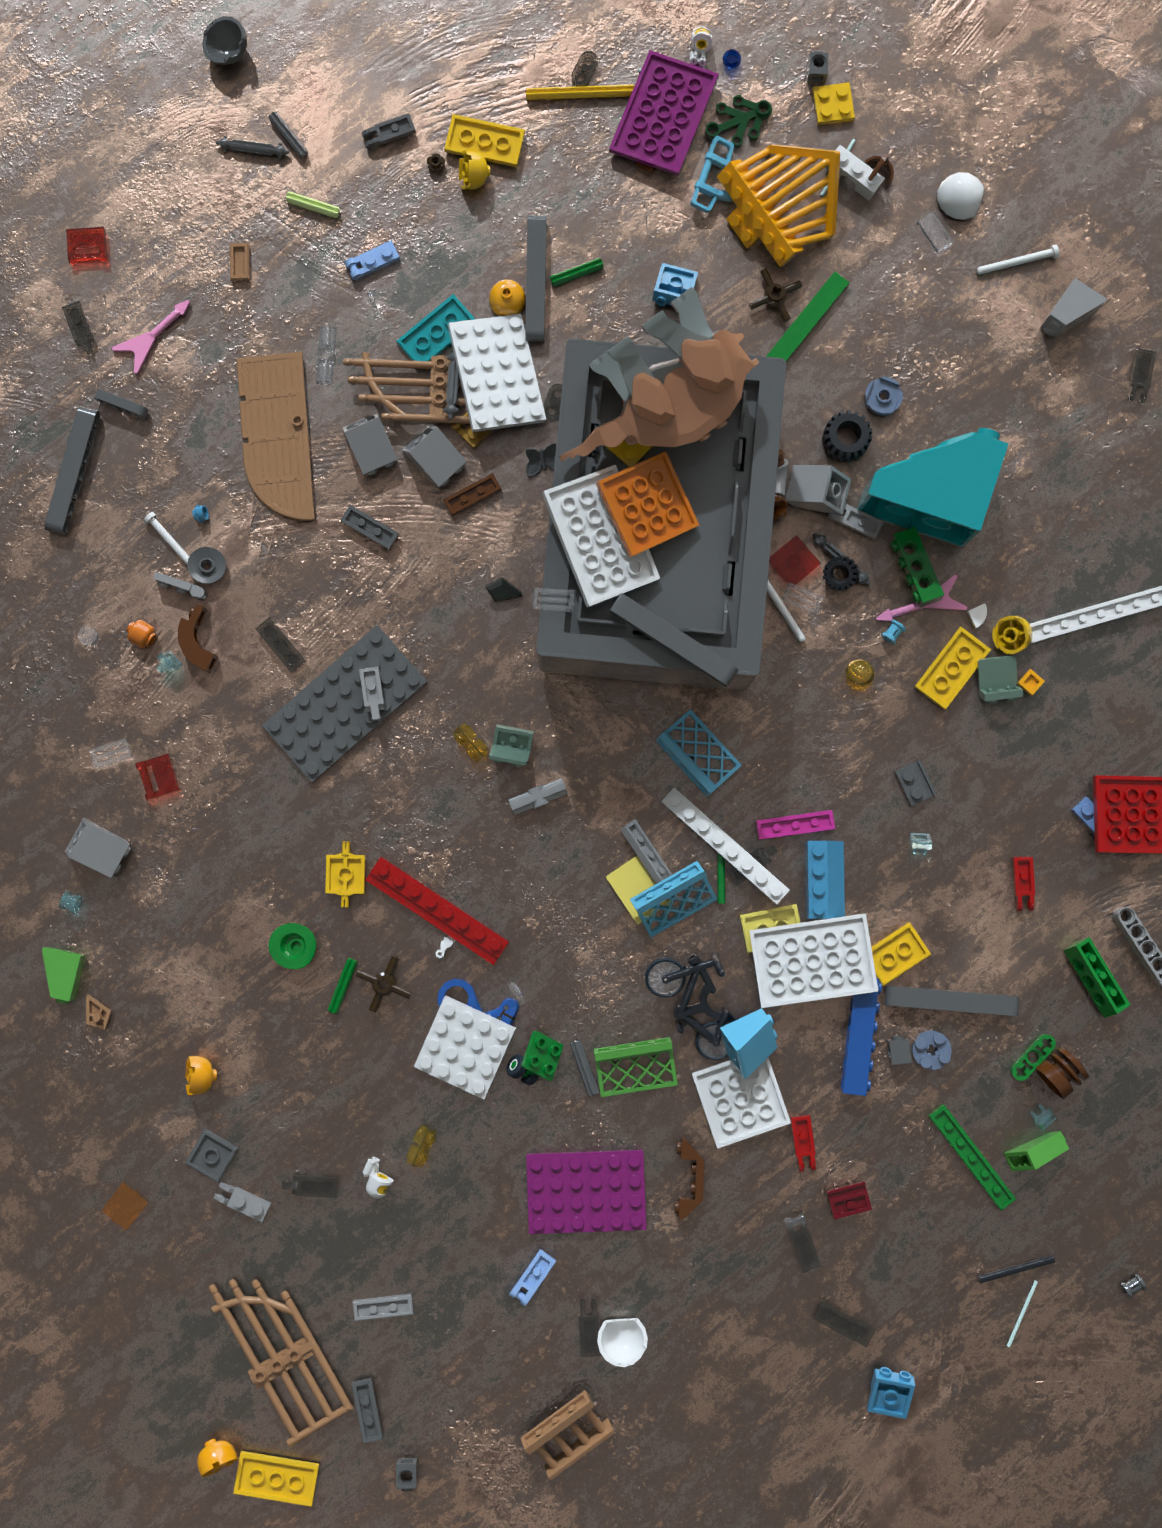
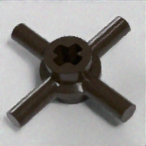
M767 268L761 270L760 273L767 288L763 297L748 303L750 309L753 310L768 303L770 306H777L784 322L790 320L791 317L784 302L788 293L802 287L801 281L798 280L783 287L780 284H774Z
M391 956L385 972L379 973L376 976L358 969L356 977L372 983V988L376 993L370 1005V1011L376 1013L382 997L392 992L407 999L410 998L412 992L397 986L392 976L399 958ZM386 979V983L389 984L388 987L380 988L379 982Z

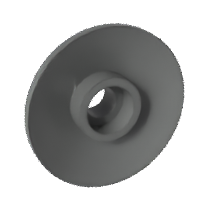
M201 547L189 556L187 568L191 577L197 582L212 584L223 577L226 571V561L222 553L217 549ZM210 565L211 568L209 570H205L204 566Z

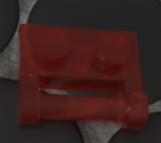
M104 227L66 229L69 264H76V262L108 261L106 229ZM99 248L97 253L75 254V250Z
M164 754L135 764L136 769L140 772L145 788L146 801L180 791L170 754ZM150 766H152L155 780L159 789L155 792L153 791L150 778L146 769Z

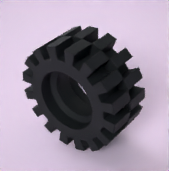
M843 555L829 560L823 569L825 584L829 585L830 589H836L835 591H845L851 588L857 581L859 574L858 566L854 563L855 561L849 559L848 556L843 557ZM843 566L847 569L848 576L845 580L840 581L835 578L834 569L836 567Z

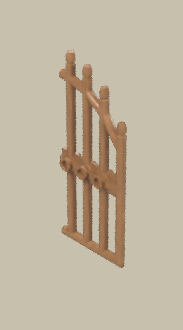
M363 352L362 359H343V365L363 366L365 377L350 376L348 377V383L369 385L374 395L361 394L359 395V401L383 404L392 414L383 413L382 420L470 424L469 416H453L452 420H449L448 415L443 412V409H446L448 406L446 395L448 368L451 363L445 355L431 356V361L370 359L369 353ZM371 367L431 369V379L373 377ZM460 380L458 388H462ZM377 385L430 387V397L383 395ZM458 398L456 406H466L465 398ZM393 403L430 404L429 415L406 414Z
M234 1279L228 1282L236 1297L231 1300L224 1301L214 1284L208 1287L216 1302V1305L211 1307L213 1313L216 1314L221 1311L252 1366V1369L247 1371L250 1379L257 1389L261 1386L264 1387L291 1435V1438L286 1440L289 1447L354 1409L286 1290L281 1292V1297L285 1301V1304L268 1298L257 1279L251 1283L258 1297L244 1296ZM249 1304L264 1306L286 1345L285 1349L276 1353ZM241 1306L270 1358L262 1363L258 1362L229 1308ZM275 1309L291 1315L304 1337L294 1343ZM312 1355H315L343 1405L334 1412L331 1410L304 1360ZM296 1365L325 1414V1417L315 1422L287 1372ZM279 1375L309 1426L299 1433L270 1383L271 1380Z

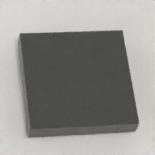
M205 1128L184 1164L219 1183L239 1147Z

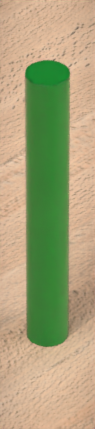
M717 852L718 904H726L725 859Z

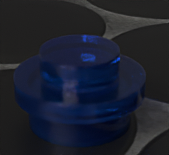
M735 49L726 51L722 59L723 64L730 69L738 67L741 62L740 53Z

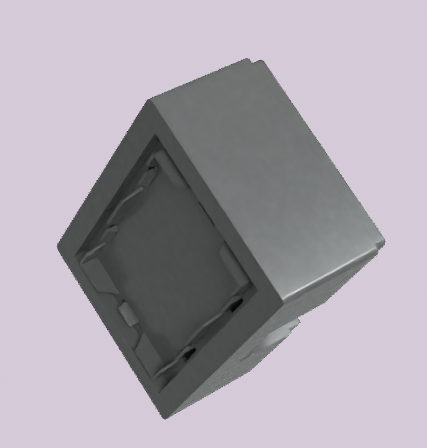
M569 339L566 343L552 488L616 465L618 472L628 468L604 445L597 446L586 456L576 455L574 459L567 457L565 461H561L559 457L581 445L597 427L621 415L623 410L622 397L606 376L594 372L588 365L618 343ZM635 345L648 367L679 358L667 347ZM748 355L751 360L757 358L759 363L746 375L742 397L730 417L726 419L728 423L719 430L712 429L709 432L711 436L703 442L696 441L678 447L653 446L638 462L640 463L666 451L698 520L699 526L650 548L649 551L660 579L623 594L734 665L739 671L729 686H722L613 615L609 610L619 595L586 607L550 515L536 648L539 669L542 672L740 691L747 690L760 672L786 374V361L784 359Z

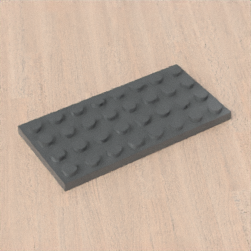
M376 625L262 726L313 783L428 682L379 626ZM379 667L384 698V710H380L381 721H373L371 712L366 711L359 669Z

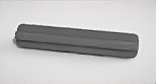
M276 111L272 112L269 115V120L300 159L307 157L308 150Z
M575 1040L570 1043L577 1066L588 1096H595L599 1093L582 1042L581 1040Z

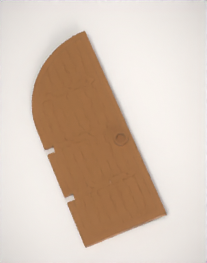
M301 351L237 358L239 397H246V401H240L239 405L242 439H249V443L242 444L244 468L248 482L257 497L274 512L296 520H315L303 353Z

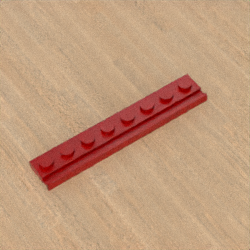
M382 857L379 858L365 879L492 965L495 964L509 943L508 940Z

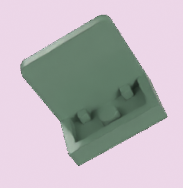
M1009 655L978 660L979 697L987 703H997L1001 699L1015 701L1018 697H1023V689L1016 684L1018 681L1015 656Z
M496 724L489 759L496 763H512V765L517 767L527 765L534 731Z

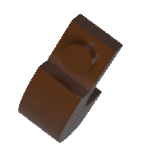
M196 604L189 612V620L181 617L178 626V642L184 656L192 664L207 673H211L218 656L203 649L198 642V629L207 609Z

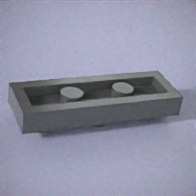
M349 505L340 520L341 523L389 551L399 536L398 532L352 505Z
M372 1378L353 1381L352 1388L363 1443L382 1440L383 1432Z

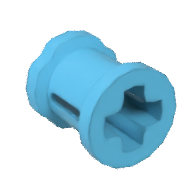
M892 620L890 627L881 636L887 642L895 645L897 638L902 632L906 631V628L900 622Z

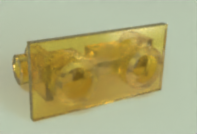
M464 723L456 728L453 733L456 742L466 749L468 756L474 759L476 763L489 753L488 747L480 738L475 742L472 740L477 734L469 725Z
M424 1125L417 1128L413 1141L419 1144L418 1146L411 1144L406 1156L407 1163L412 1164L413 1167H422L426 1163L428 1151L435 1142L437 1130L428 1129Z

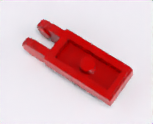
M1012 857L1016 911H1022V896L1028 895V910L1033 911L1035 895L1033 857Z
M810 1115L790 1117L799 1172H804L802 1156H809V1166L811 1170H816L814 1156L816 1153Z

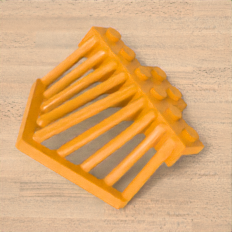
M771 144L744 161L741 159L730 161L716 177L737 205V208L726 220L747 249L751 248L760 239L779 267H782L795 254L801 253L804 250L802 245L830 239L836 234L840 152ZM776 154L755 168L748 170V167L766 156ZM786 155L791 156L790 158H788L787 160H785L784 162H782L781 164H779L778 166L771 169L770 171H768L767 173H765L764 175L755 180V177L759 173L763 172L764 170L768 169L769 167L773 166L779 161H782ZM802 157H808L807 159L796 165L794 168L783 174L781 177L773 181L771 184L761 189L768 180L772 179L773 177H775L776 175H778L794 163L799 162ZM818 159H824L768 199L775 189L811 164H814ZM829 166L828 175L824 179H821L775 209V206L786 195ZM828 185L826 196L782 218L790 208ZM827 205L824 216L789 229L788 226L795 220ZM825 224V232L799 239L795 237L799 233Z

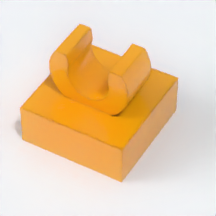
M1029 669L1016 684L1028 695L1032 696L1045 681L1032 669Z

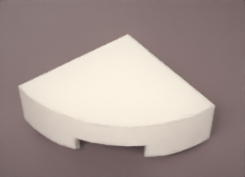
M986 604L967 611L974 629L978 628L986 619Z

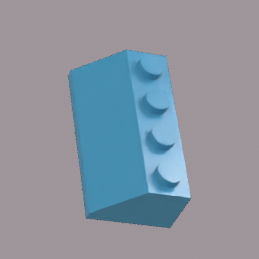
M842 841L805 842L806 919L845 917L844 842Z

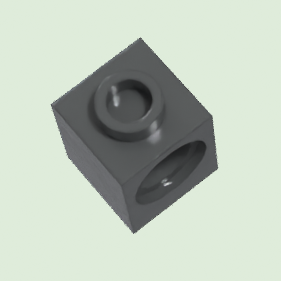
M822 51L810 52L807 61V82L825 83L828 76V53H823ZM814 64H819L821 67H815Z
M903 1035L891 1036L892 1040H886L889 1064L912 1063L909 1039L903 1038Z
M398 1458L396 1462V1489H401L404 1492L412 1491L417 1488L418 1458ZM409 1472L412 1478L405 1479L402 1473Z

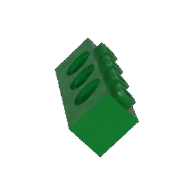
M914 526L895 533L890 542L893 552H897L899 567L905 571V581L913 590L912 597L914 602L918 603L919 607L922 608L942 600L944 596L943 590L916 527ZM904 548L912 549L913 553H906ZM911 565H918L920 571H914ZM919 582H925L928 587L921 588Z
M1090 937L1076 941L1063 950L1104 1018L1116 1015L1131 1005Z

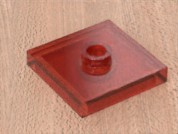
M797 535L770 556L769 563L791 589L821 564Z

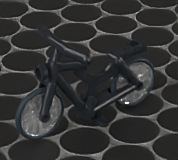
M713 952L712 959L701 961L697 954H693L687 960L690 965L682 966L678 961L671 958H660L653 961L646 970L645 983L649 991L656 996L672 997L678 994L685 985L686 976L690 975L681 1003L673 1010L674 1017L677 1019L675 1024L678 1032L682 1034L684 1032L683 1027L689 1025L697 1031L695 1045L703 1057L709 1060H721L728 1057L720 1028L727 1025V1021L734 1022L740 1019V1017L735 1019L727 1008H723L721 1011L713 1010L707 1002L708 994H714L716 988L706 969L714 966L718 976L723 977L725 975V970L720 961V954ZM700 974L705 983L700 992V1003L688 1006L698 975ZM704 1012L710 1018L718 1021L708 1022L703 1025L692 1015Z

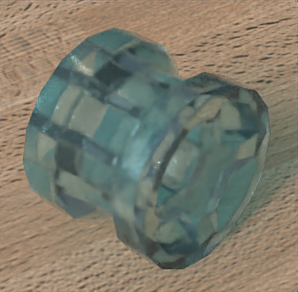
M68 890L65 891L60 900L59 908L63 910L68 909L71 913L75 914L81 905L82 896L73 895Z

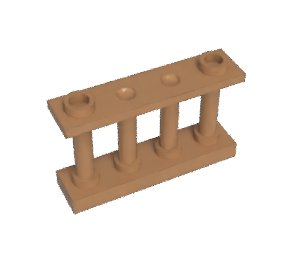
M586 1390L521 1437L524 1450L528 1455L537 1451L546 1462L544 1467L550 1480L560 1475L565 1469L615 1433L608 1418L601 1422L591 1409L594 1408V1405ZM584 1414L595 1427L587 1434L575 1422ZM566 1427H569L579 1439L571 1446L559 1434ZM550 1439H553L563 1451L555 1458L542 1446Z

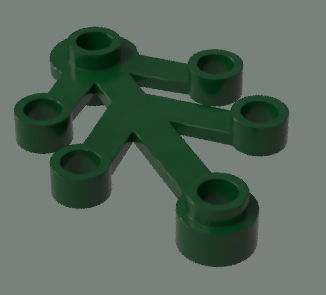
M741 95L734 96L733 106L735 108L743 106L750 109L751 111L749 112L729 107L724 102L718 103L716 113L719 116L727 114L735 118L721 124L716 122L708 123L705 129L706 137L714 139L721 132L739 125L731 142L734 144V148H740L748 121L756 118L753 128L748 132V138L751 141H756L759 138V129L763 119H767L772 113V106L768 101L761 100L755 103L744 99ZM735 100H740L741 103L737 104ZM723 107L725 110L720 111L718 108ZM760 109H765L766 112H760ZM713 130L715 134H710L709 131ZM755 132L757 135L752 136L750 133ZM737 139L740 141V143L736 144L734 143V140Z

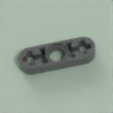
M100 389L97 390L94 397L100 403L141 419H145L149 411L142 405Z

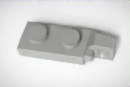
M379 667L359 669L366 711L371 712L373 721H381L380 710H384V698Z

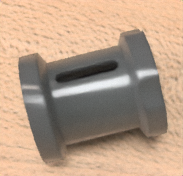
M1135 1274L1134 1278L1128 1282L1120 1283L1122 1290L1129 1299H1132L1133 1295L1141 1290H1147L1144 1281L1138 1274Z

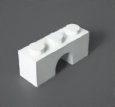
M839 145L835 150L840 152L839 179L841 176L850 178L856 186L854 190L869 201L885 178L877 173L873 180L869 181L868 177L873 169Z

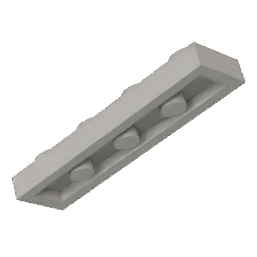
M636 819L620 829L656 884L672 875Z

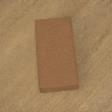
M230 243L231 282H250L249 243Z

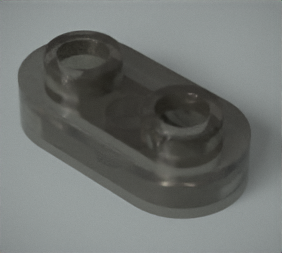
M585 51L581 54L571 74V81L574 86H587L598 66V57L594 52ZM586 62H591L592 64H591V65H586L585 63H586ZM578 78H583L584 80H583V81H578L577 79H578Z
M554 384L549 389L543 405L547 421L552 422L559 419L561 397L557 398L554 394L557 392L562 393V384ZM549 410H554V411H555V414H554V415H550V414L548 413V411H549Z

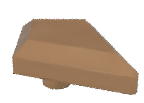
M86 995V1024L106 1030L112 1011L91 995Z

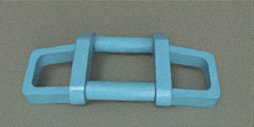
M716 136L712 140L709 151L704 158L706 161L700 178L694 186V192L690 201L692 207L708 213L711 211L716 200L732 201L727 191L718 190L706 184L712 164L724 169L730 162L734 148L732 142L720 136ZM716 143L727 147L726 159L713 153ZM699 192L712 198L708 207L696 201Z

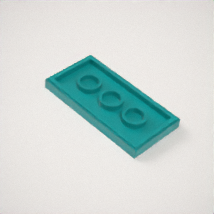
M452 294L396 342L412 361H431V356L442 354L452 345L448 330L449 323L475 320V318L459 299Z

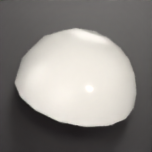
M958 172L949 175L941 183L937 191V200L940 208L948 216L954 219H969L974 217L978 211L984 187L977 177L970 173Z
M612 1319L603 1322L598 1332L597 1343L599 1351L606 1361L614 1366L627 1367L634 1365L642 1357L645 1349H647L648 1337L646 1329L639 1319Z

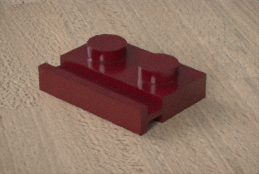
M865 1181L826 1190L834 1220L872 1210Z

